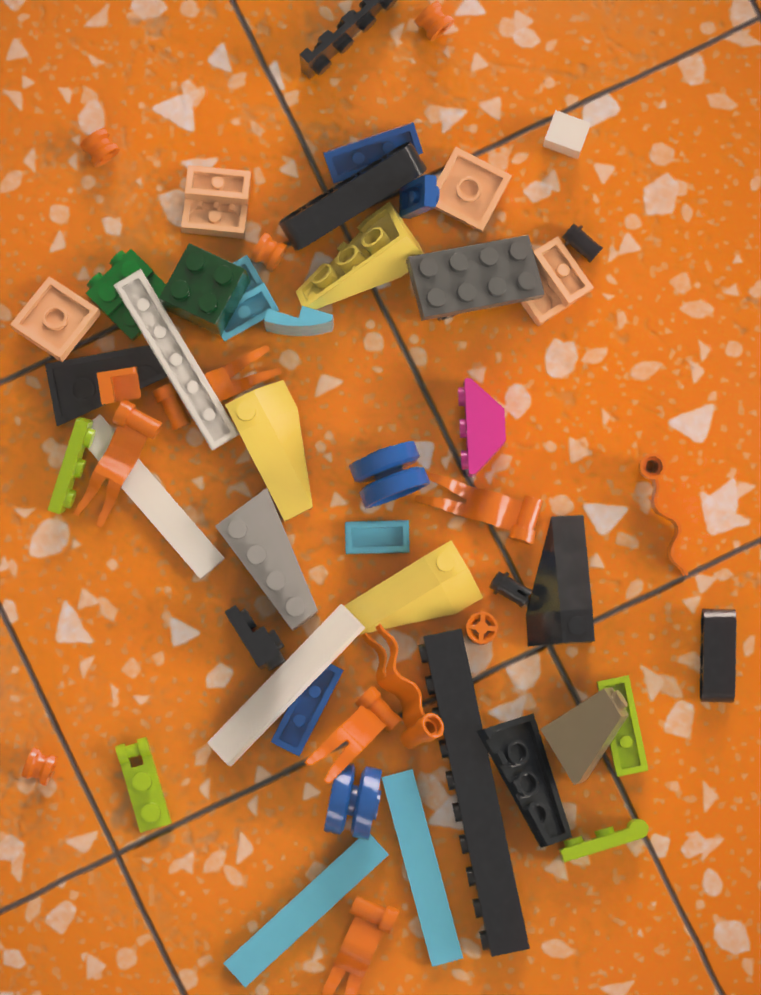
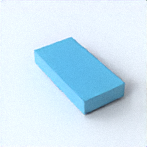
M409 520L345 522L346 554L410 553Z

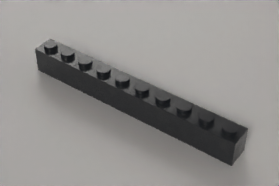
M462 629L424 636V644H420L418 647L422 664L428 663L431 675L425 676L428 694H435L437 707L432 708V713L438 715L444 724V739L438 741L442 759L448 758L451 770L445 771L449 791L455 789L458 802L452 803L455 821H462L464 834L459 835L462 854L469 853L471 866L465 867L469 886L475 885L478 898L472 899L476 919L483 918L485 930L479 931L483 951L489 950L491 957L527 950L530 947L489 755L477 733L483 727Z

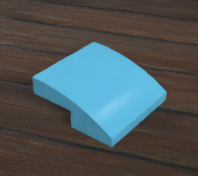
M248 255L233 262V264L246 269L251 282L221 336L224 342L263 320L267 309L279 311L278 306Z
M302 306L299 318L267 309L264 324L267 332L275 334L313 336L333 331L334 318L332 314Z

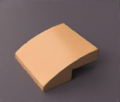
M188 165L181 233L244 239L251 171Z
M558 236L533 251L545 295L540 299L521 302L537 327L594 289Z

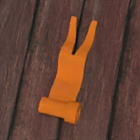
M269 345L249 352L223 367L204 374L220 402L282 373L280 368H275L232 382L230 380L250 363L271 350ZM168 383L152 392L157 404L161 403L174 431L191 424L189 419L191 415L172 383Z
M125 399L120 403L112 422L118 424L112 440L96 465L88 487L73 513L80 516L95 497L105 479L108 478L105 502L96 526L99 528L103 527L117 501L120 489L134 468L147 438L149 437L154 440L163 424L135 409L136 405Z
M647 454L640 460L639 472L643 477L650 479L652 482L651 507L657 515L671 521L675 530V534L667 548V557L679 569L682 576H688L686 568L674 556V546L681 534V524L675 517L664 513L657 502L659 492L658 478L665 472V461L658 454ZM647 462H651L654 465L653 473L647 471Z
M426 472L429 481L445 487L467 501L463 503L444 498L416 495L415 502L510 531V539L533 545L537 534L534 529L543 504L542 500L525 495L524 500L520 501L497 492L475 488L445 476Z
M381 624L377 625L378 633L386 640L390 648L387 667L385 649L373 640L368 633L363 634L362 637L378 654L377 683L382 689L394 694L400 700L402 719L407 729L401 733L400 739L406 748L412 749L425 741L430 742L440 737L444 732V724L438 715L434 713L424 714L420 689L414 682L402 677L396 670L395 663L399 651L396 640Z
M373 685L355 702L359 708L304 762L309 767L324 759L344 742H347L348 745L333 763L323 780L327 785L384 728L390 732L402 720L380 697L381 693Z
M356 895L349 913L355 916L321 995H332L346 971L349 972V977L344 995L357 994L384 931L390 934L399 909L389 905L384 907Z

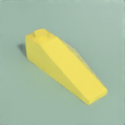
M388 202L363 220L357 227L360 232L351 242L347 244L343 241L337 248L339 251L338 255L329 264H321L297 289L296 294L302 306L316 310L401 278L409 272L406 263L407 258L424 253L391 202Z
M281 380L252 390L225 404L284 522L313 508L298 408L285 382Z
M451 540L344 606L365 627L359 634L362 635L377 631L376 626L379 624L384 629L454 615L479 601L483 596Z

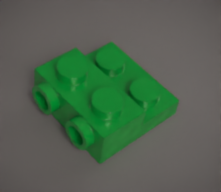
M130 249L127 253L123 250L119 251L109 262L112 268L104 276L100 272L97 273L87 283L89 290L86 292V295L134 341L141 334V331L113 285L139 269L144 273L158 298L166 284Z

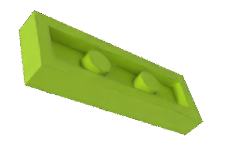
M80 417L75 421L48 511L61 514L65 512L66 508L71 509L74 503L76 491L72 490L75 479L81 478L86 465V460L82 459L85 447H91L96 430L91 429L94 422L92 420Z
M629 675L597 681L598 692L604 688L612 687L614 691L618 690L623 695L628 705L625 709L629 716L609 745L616 777L649 771Z

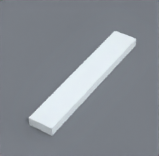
M139 269L114 284L113 286L211 450H215L240 435L142 270Z
M101 414L92 420L94 422L91 429L96 430L93 443L88 448L98 461L106 452L115 432ZM138 458L121 488L200 579L204 578L225 558Z
M340 604L207 743L227 765L232 766L365 627L344 605Z

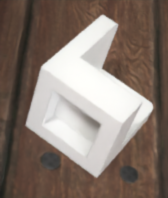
M555 110L544 139L543 147L578 159L589 131L590 123Z

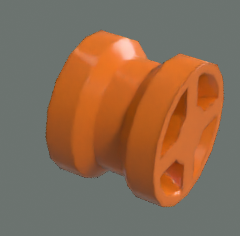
M436 1L417 16L415 23L418 27H423L427 31V38L430 41H434L453 25L454 19L450 15H445L442 11V5Z
M106 128L93 132L80 144L82 150L88 152L91 156L90 161L94 167L107 163L120 151L117 144L110 141Z
M265 232L255 246L250 260L255 263L261 262L266 265L267 270L274 272L281 262L288 245L283 242H275L272 236Z
M477 612L466 623V635L475 644H487L497 635V621L489 613Z
M33 747L24 765L22 777L27 779L33 777L38 779L39 784L47 786L55 770L58 756L53 754L47 756L42 754L41 749Z

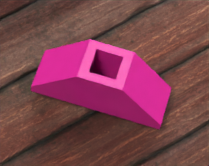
M465 378L464 387H458V406H465V419H459L460 438H466L467 449L461 451V469L468 470V477H475L506 442L505 411L471 378Z

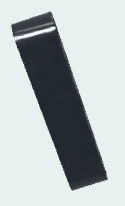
M408 141L293 211L278 224L294 250H300L419 177L427 170V167L412 142Z

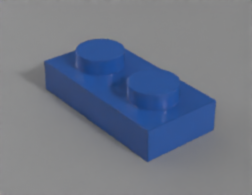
M423 175L400 188L399 215L401 218L412 219L436 208L440 196L439 187L436 186L437 176Z

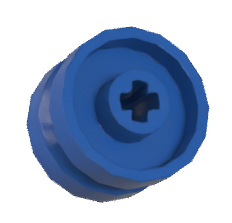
M407 441L379 449L349 465L355 482L365 483L376 480L363 487L359 492L365 509L394 501L430 484L424 467L418 466L404 470V468L414 464L420 457L414 441Z
M349 763L333 780L324 831L341 834L345 828L347 815L353 816L350 831L352 837L369 840L372 821L376 820L382 790H379L382 769L366 766L362 770L360 784L353 785L356 768L353 763Z

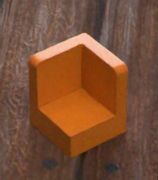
M137 366L97 373L102 405L123 401L124 399H139L141 397Z

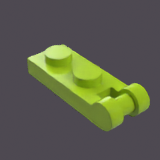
M147 737L137 739V743L128 746L125 743L115 746L140 833L172 824ZM141 755L144 764L132 767L130 758Z
M632 819L628 822L626 828L614 831L613 826L595 831L596 837L584 841L582 836L565 840V847L558 849L561 860L565 863L642 839L648 834L649 827L644 820Z

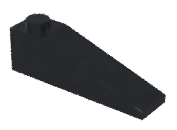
M583 515L551 517L526 612L528 647L592 643L595 641Z

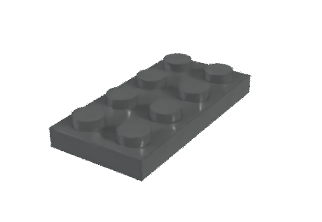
M529 235L409 256L406 260L421 321L540 299L545 295Z

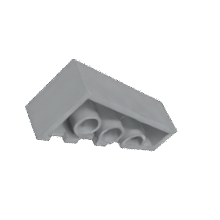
M266 488L215 527L292 631H294L319 612L272 498Z

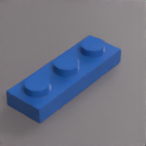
M411 122L323 152L332 182L337 183L345 180L408 141L412 142L418 154H422L423 150L414 123Z
M330 664L288 707L271 742L300 757L344 670Z

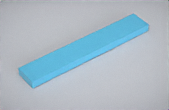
M413 769L381 777L431 965L433 967L463 959Z
M371 834L369 840L358 838L223 964L246 987L389 855L387 851Z

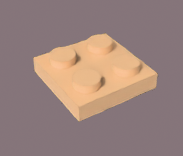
M455 147L436 183L440 190V196L434 209L482 233L512 175Z
M49 276L10 326L12 330L60 362H63L101 313L97 307Z

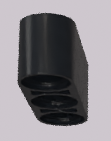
M702 609L700 701L733 703L736 684V610Z

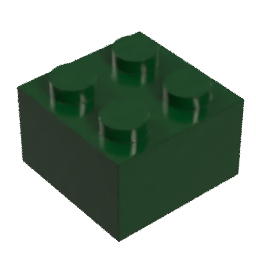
M189 243L159 299L166 311L222 336L251 281L246 269Z

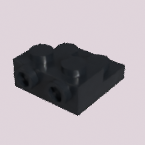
M235 605L225 611L226 616L261 670L267 667L271 671L286 661L280 652V649L285 646L274 629L268 632L263 626L253 632L252 629L257 625L246 608L240 611Z

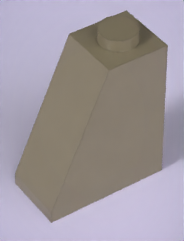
M612 687L604 688L540 729L573 785L582 783L589 778L629 716L625 709L628 706L625 698L618 690L614 691Z

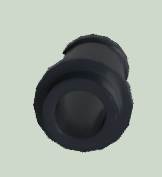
M574 223L562 238L566 241V246L570 244L590 263L603 247L599 246L582 230V225L578 227Z
M498 571L489 588L494 590L493 594L499 593L522 608L532 590L508 577V572L503 574Z

